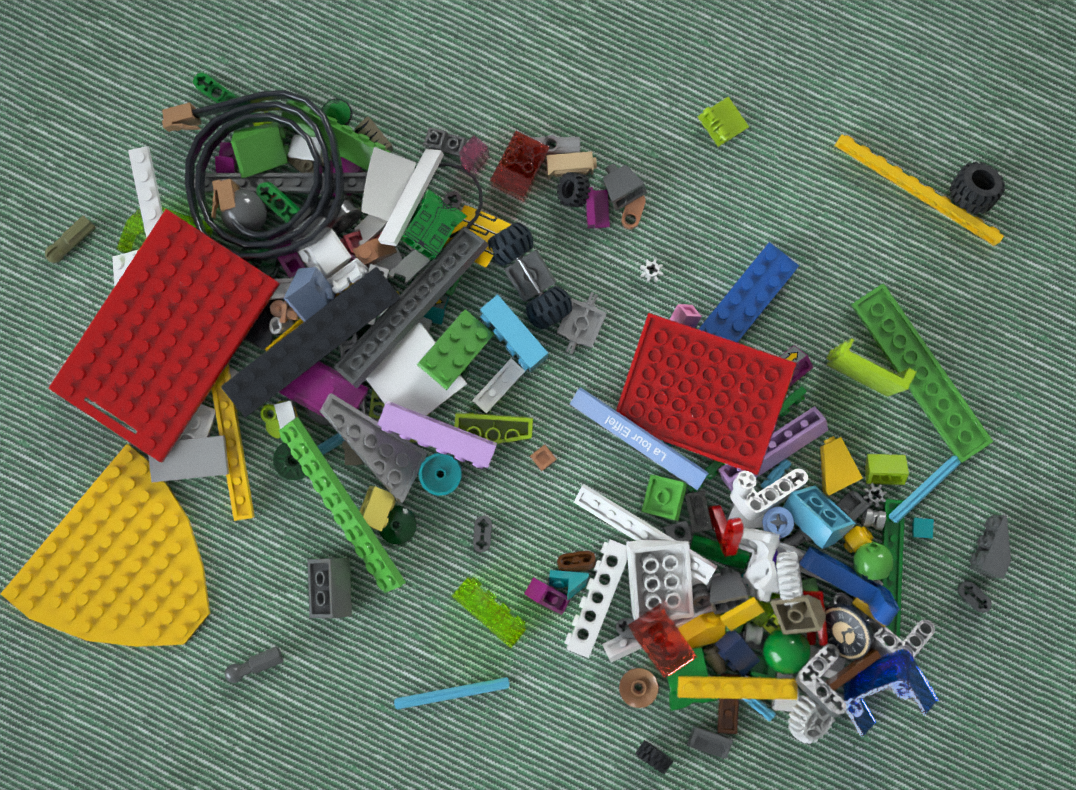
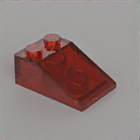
M662 603L628 624L633 636L664 679L697 657Z

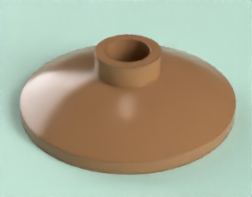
M631 669L620 680V695L629 706L635 708L646 707L657 697L658 682L655 676L646 669ZM641 684V690H635V685Z

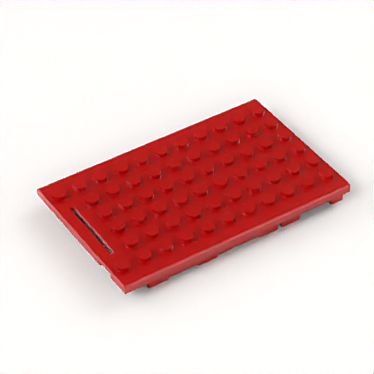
M165 209L48 389L143 452L163 463L280 283L168 209ZM85 399H90L91 401H93L94 403H96L97 405H99L100 407H102L103 409H105L106 411H108L109 413H111L112 415H114L115 417H117L118 419H120L121 421L135 429L137 433L135 434L134 432H132L131 430H129L128 428H126L110 416L106 415L105 413H103L102 411H100L99 409L85 401Z

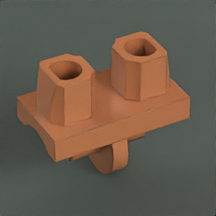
M276 300L270 306L271 313L275 317H281L279 319L281 323H286L289 319L298 320L299 318L286 301Z

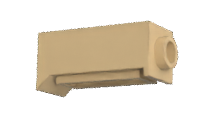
M592 152L547 155L548 180L553 175L555 177H562L567 172L588 175L591 172V175H593L594 169H597L596 157H592Z

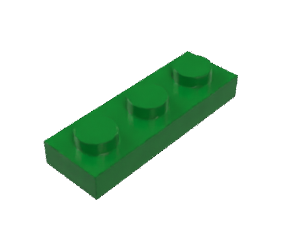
M696 535L693 536L689 546L690 550L703 558L741 569L745 568L750 557V552L738 548L736 555L725 557L719 542Z

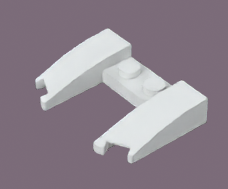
M368 215L354 229L355 232L360 230L363 239L359 241V246L380 234L388 221L372 215ZM404 243L412 252L389 272L388 276L393 278L396 273L406 277L405 283L407 284L422 272L431 260Z

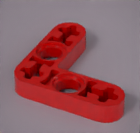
M720 505L710 506L708 510L710 521L723 555L725 557L736 555L744 533L742 520L738 517L729 519L727 522Z

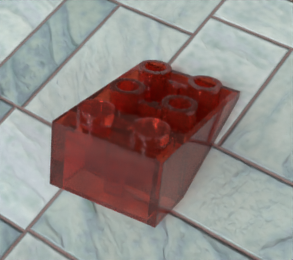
M516 130L490 179L491 186L525 202L550 147Z

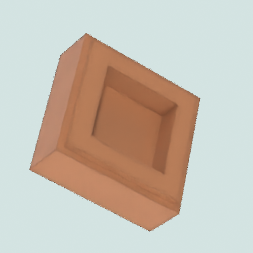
M543 445L530 455L541 471L557 460L546 445Z

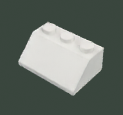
M323 217L321 221L305 237H302L292 242L291 244L310 236L326 219ZM308 219L298 225L293 231L299 229ZM332 228L317 243L298 251L307 267H317L326 279L345 267L351 258V255Z

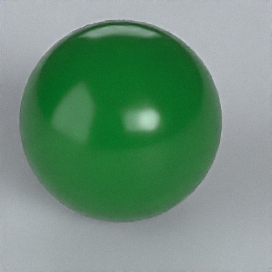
M778 628L767 636L763 645L764 659L768 666L777 673L784 675L796 674L809 662L811 654L810 645L802 633L783 634L781 628Z

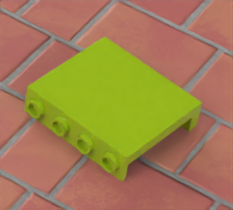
M853 338L844 341L838 347L835 346L826 357L828 359L827 366L886 397L907 390L916 374V371L910 368L893 374L849 351L855 340Z

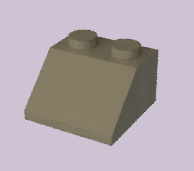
M809 595L797 596L789 600H783L782 598L771 599V605L783 634L821 631L826 615L820 600ZM800 602L793 605H785V603Z

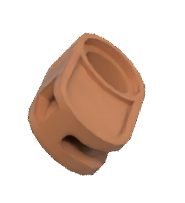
M644 195L625 206L621 222L626 229H634L638 226L646 201ZM633 215L636 218V222L632 225L627 224L625 221L626 216Z

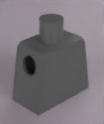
M610 164L606 168L608 175L604 176L603 180L616 211L647 194L643 181L627 165L617 168L615 164Z
M726 567L721 569L720 576L712 578L710 604L714 614L728 612L749 600L739 572L732 573V570Z

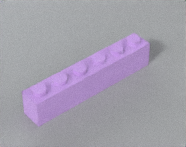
M390 401L385 403L377 424L385 432L392 433L394 431L399 433V437L410 440L412 438L417 440L421 446L429 447L430 445L435 447L439 453L446 455L448 452L455 455V459L463 462L465 460L471 461L473 466L481 469L483 467L488 468L497 445L493 441Z
M815 406L773 433L759 475L753 474L755 478L828 431L825 417ZM727 464L718 469L722 481L732 491L734 480L744 470Z

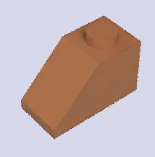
M379 238L358 246L353 249V252L369 268L370 264L374 265L397 253L395 247L381 244L378 240Z

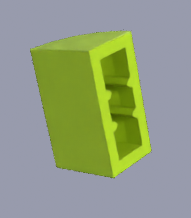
M867 454L865 463L866 484L905 485L909 475L906 455Z

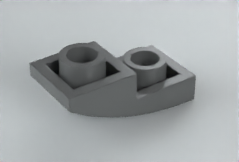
M429 127L423 145L462 158L467 139Z

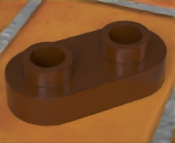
M591 551L562 554L557 559L559 571L568 572L591 570L596 565L595 554Z

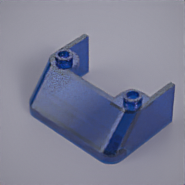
M898 650L882 656L844 684L846 712L860 737L864 736L876 723L862 699L864 697L892 688L894 694L900 699L913 697L923 715H926L938 701L913 656L908 651Z

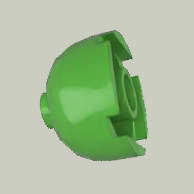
M876 542L866 543L856 550L853 558V568L857 575L861 577L863 574L868 576L870 580H880L888 577L890 571H893V557L886 546Z

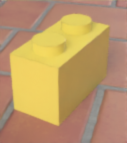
M369 486L360 508V513L371 529L382 531L388 523L387 516L395 505V498L388 491L376 486Z

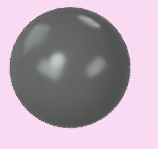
M236 190L234 192L236 207L225 210V212L220 210L224 225L231 232L244 235L232 224L231 218H233L246 229L253 232L259 231L267 218L266 204L257 196V193L251 190Z

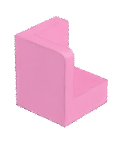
M678 304L669 320L696 328L702 316L693 305Z

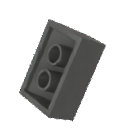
M350 558L307 560L309 618L351 617Z

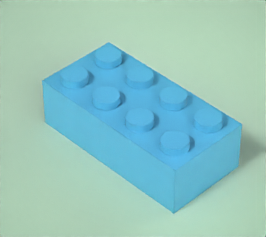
M498 294L480 309L481 321L487 327L491 326L494 329V336L500 342L503 340L506 343V350L512 356L516 355L519 358L518 363L525 371L528 369L532 372L548 358V352Z

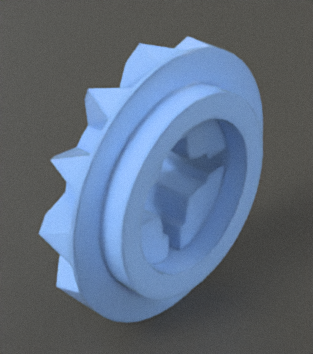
M773 507L764 514L762 524L764 531L779 534L783 538L792 531L794 519L787 509ZM777 514L779 520L786 522V524L779 525L778 531L776 525L770 523V521L776 520Z

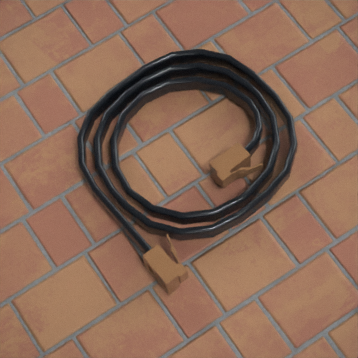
M287 90L261 91L201 108H196L189 102L162 110L163 128L168 132L174 130H201L195 136L185 159V189L189 211L195 227L209 236L199 214V204L205 222L226 242L247 250L273 249L261 253L239 254L233 252L245 261H265L294 254L317 243L335 224L344 202V172L338 141L328 117L307 97ZM289 99L308 106L321 118L329 137L336 172V197L326 220L310 236L289 246L285 245L305 237L324 217L333 196V165L326 140L316 123L301 109L278 101L262 102L266 100ZM281 110L302 118L314 130L324 160L325 190L316 212L299 229L275 239L296 229L313 211L322 189V160L313 139L293 120L273 113H255ZM227 111L212 118L202 130L198 127V125H201L200 118ZM276 122L293 128L306 140L314 160V183L305 205L291 220L268 232H253L231 218L232 224L242 234L258 240V242H245L227 235L213 220V218L216 219V211L219 204L222 212L236 207L234 192L240 190L239 185L231 179L212 181L214 196L212 199L211 215L205 197V170L214 149L229 133L250 123ZM221 125H223V126L206 142V144H205V146H204V148H203V151H202V153H201V155H200V158H199V160H198V163H197V165H196V183H195V187H194V180H195V163H196V160H197V158H198V155H199V153H200V151H201V148H202L204 142L218 129V127L221 126Z

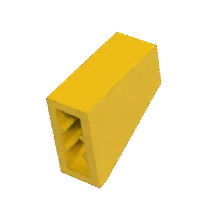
M832 436L824 440L825 444L820 446L822 489L826 496L863 479L841 437L835 439Z

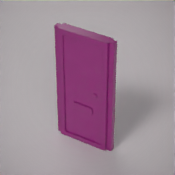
M317 362L279 393L323 416L320 410L329 394L332 393L354 408L359 409L369 388L362 384L355 388L339 372L321 362Z

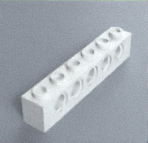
M609 539L608 543L604 542L602 546L601 561L597 560L593 571H596L594 579H589L586 587L589 592L587 597H582L579 605L582 608L579 615H575L572 625L575 626L572 633H568L565 640L567 650L587 658L591 654L628 560L627 546ZM611 555L617 559L616 565L612 567L606 563L607 557ZM602 574H608L610 577V581L606 585L599 582V577ZM595 592H600L603 595V599L599 603L592 601V595ZM588 610H592L596 614L595 619L592 621L585 619V613ZM580 629L588 630L587 638L580 639L577 636Z

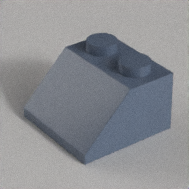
M317 267L299 268L284 296V300L305 322L331 302L336 294L332 290V285Z

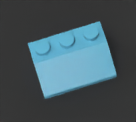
M815 485L791 492L783 506L792 514L794 522L822 549L834 545L856 524Z

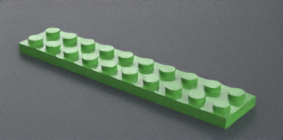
M884 283L851 304L896 372L899 373L908 368L916 371L908 389L954 456L956 455L961 463L993 442Z
M297 417L279 430L282 441L287 443L291 449L292 456L301 464L303 473L310 478L313 488L322 496L324 505L331 510L336 523L341 525L345 537L352 542L357 555L365 562L366 569L377 580L378 587L384 593L401 587L406 583L299 418Z

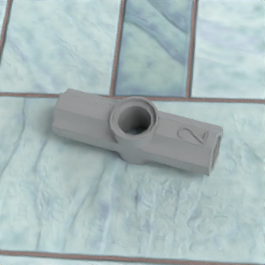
M554 135L523 137L524 155H554L580 152V137H556ZM550 143L557 144L554 149L547 148Z

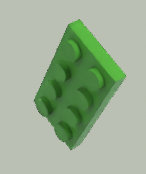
M464 309L418 362L417 366L447 390L491 339L494 333Z

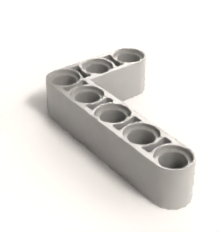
M837 593L828 604L829 607L832 604L843 603L856 608L857 612L866 621H869L874 635L872 648L877 650L881 657L896 669H904L935 632L934 624L931 621L921 620L902 641L888 628L882 627L854 606L852 603L853 599L847 594Z

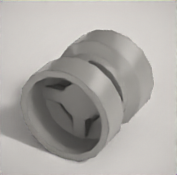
M867 508L862 514L861 526L867 528L871 526L881 531L885 525L886 512H875L873 509Z

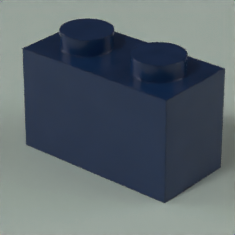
M735 630L728 631L715 643L719 648L717 653L724 661L729 660L727 665L734 673L738 671L744 676L760 661Z

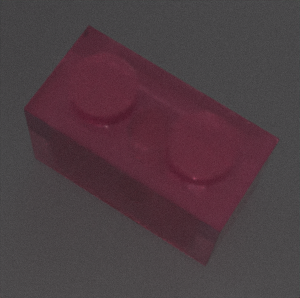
M475 135L459 152L461 166L469 172L472 171L474 174L490 158L489 147Z

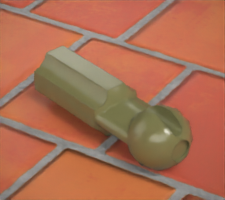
M84 215L80 217L57 241L46 248V259L52 263L62 261L72 248L76 247L96 228L94 224Z

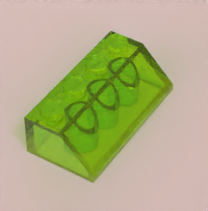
M467 577L451 596L511 649L527 629L524 626L526 622L518 615L514 617L510 613L511 608L504 602L499 604L495 600L497 596L489 589L485 591L481 588L482 583L477 578L473 577L471 579Z

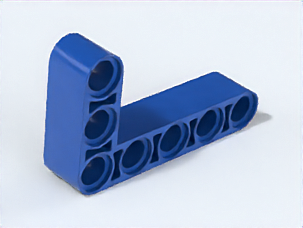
M810 546L799 562L806 570L868 604L873 617L885 626L890 625L900 610L892 593L887 588L868 579L864 575L862 577L857 575L854 569L815 547Z

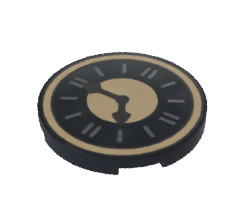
M836 603L824 609L826 632L828 635L827 644H833L839 649L840 658L858 660L864 657L872 648L874 642L873 630L869 621H866L857 612L856 608L847 604Z

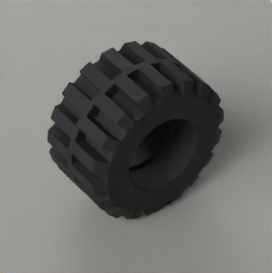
M978 162L967 163L951 183V197L954 198L956 204L960 205V208L966 209L967 212L970 213L972 211L974 214L979 212L983 214L986 211H990L1003 195L1005 182L1002 181L1003 177L992 166H987L983 162L980 164Z

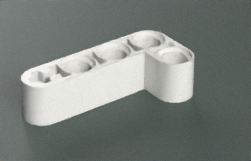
M795 469L758 493L752 488L749 494L739 495L733 489L730 498L746 519L755 520L765 514L770 508L776 507L787 500L791 492L801 490L808 481V475L802 469Z

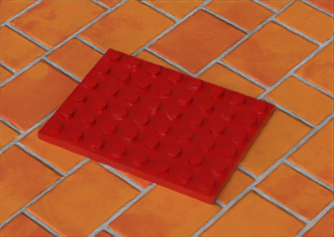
M648 313L616 411L659 440L759 475L797 363Z

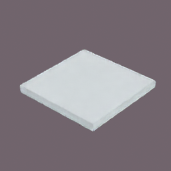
M421 322L409 331L366 380L384 404L390 401L427 416L466 386L467 383L459 375L446 390L417 366L418 362L436 343Z

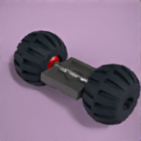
M516 222L488 240V247L490 251L491 248L493 250L492 254L494 256L492 260L495 263L505 266L516 259V262L505 268L504 271L523 302L537 294V297L526 305L528 320L538 329L548 328L571 313L572 301L564 289L555 286L544 292L546 288L555 284L556 280L538 250L536 249L525 257L522 256L530 251L534 245L531 231L525 225Z

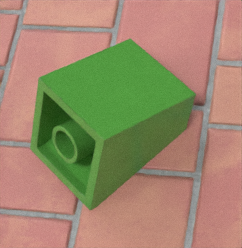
M273 122L234 131L231 143L241 178H246L288 163L289 145H285L284 138H286L284 127H280V124Z

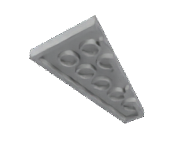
M332 393L329 394L320 412L400 504L403 503L427 452L408 440L399 437L393 431L388 433L381 430V426L377 425V421Z

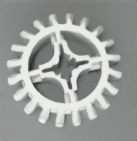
M790 551L779 553L776 566L781 598L789 600L797 596H803L801 571L797 554ZM800 602L785 603V605H793Z
M816 691L819 697H825V693ZM803 695L800 701L797 700L793 711L789 713L791 718L788 719V728L799 741L811 744L812 742H817L819 738L822 739L825 733L828 734V730L832 728L831 725L835 722V719L828 715L809 695Z

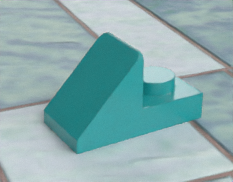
M550 570L549 585L555 588L568 587L567 600H569L587 586L589 573Z

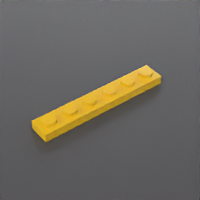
M678 676L679 698L797 700L798 685L796 678Z

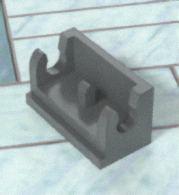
M852 490L836 504L853 521L870 506L856 491L853 492Z
M693 725L687 746L726 759L733 740L730 737Z

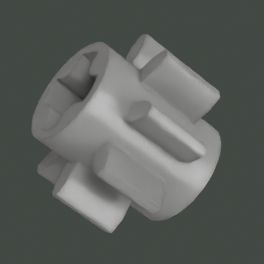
M871 483L870 489H863L866 494L862 498L866 499L869 505L874 503L875 507H879V501L886 502L883 496L887 492L881 490L882 485L874 487V484ZM876 491V496L878 498L872 499L873 495L870 493Z

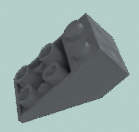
M991 515L985 522L984 528L986 529L984 534L977 541V551L970 558V569L990 578L1004 579L1011 562L1007 516Z

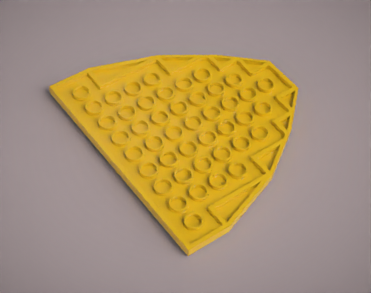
M130 444L124 446L1 592L5 599L31 620L86 641L135 647L184 645L210 615L204 565L190 520L166 481L151 482L149 460Z

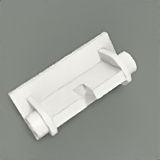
M356 258L329 277L327 281L333 286L332 290L335 294L342 293L344 289L350 286L351 282L354 283L359 280L369 269Z

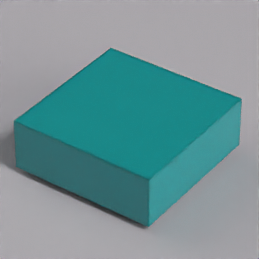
M913 518L912 537L933 539L934 519Z

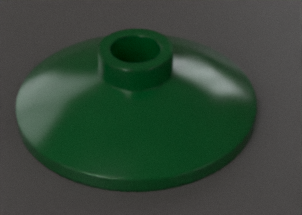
M394 506L387 516L388 523L386 527L379 531L385 541L391 544H403L409 541L415 534L417 526L415 516L409 509L403 506ZM395 521H398L400 523V527L398 529H395L393 527V523Z

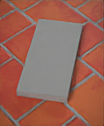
M225 435L178 440L163 463L149 455L151 482L229 474Z

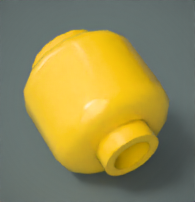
M855 526L844 535L845 543L843 545L849 553H855L863 544L871 543L873 535L865 526Z

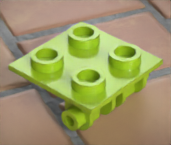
M729 96L711 108H705L703 113L697 116L717 147L749 128V125Z

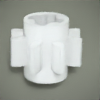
M647 259L645 261L646 266L641 265L640 267L641 270H644L641 277L645 276L647 283L650 279H654L657 282V275H663V272L659 271L663 265H658L656 259L653 262H649ZM651 267L654 268L653 274H649V269Z

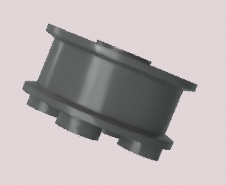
M344 194L343 205L335 224L331 227L336 235L351 228L362 215L361 209L354 206L351 196ZM333 200L332 202L330 201V203H329V205H328V208H327L326 213H325V215H324V218H325V219L327 218V216H328V214H329V211H330V209H331V206H332L334 200Z

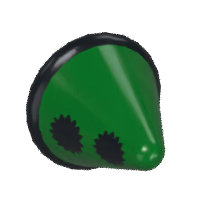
M331 99L321 109L326 116L335 118L337 123L342 126L348 125L352 119V109L342 99Z

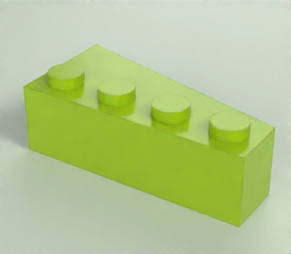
M457 412L455 413L454 427L500 444L532 438L533 417Z

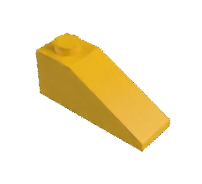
M714 611L701 614L663 637V642L669 654L716 643L725 635L726 625L722 622L721 615L714 614Z

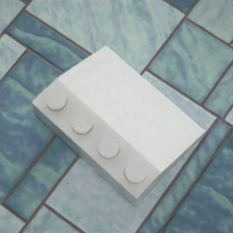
M665 540L626 542L631 610L635 623L641 624L694 617L689 542Z

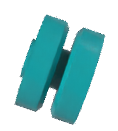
M436 452L428 456L422 462L419 469L421 485L426 491L437 496L453 492L460 484L463 476L459 460L455 459L450 453L445 455ZM439 470H442L444 472V476L442 478L440 476H437V472Z

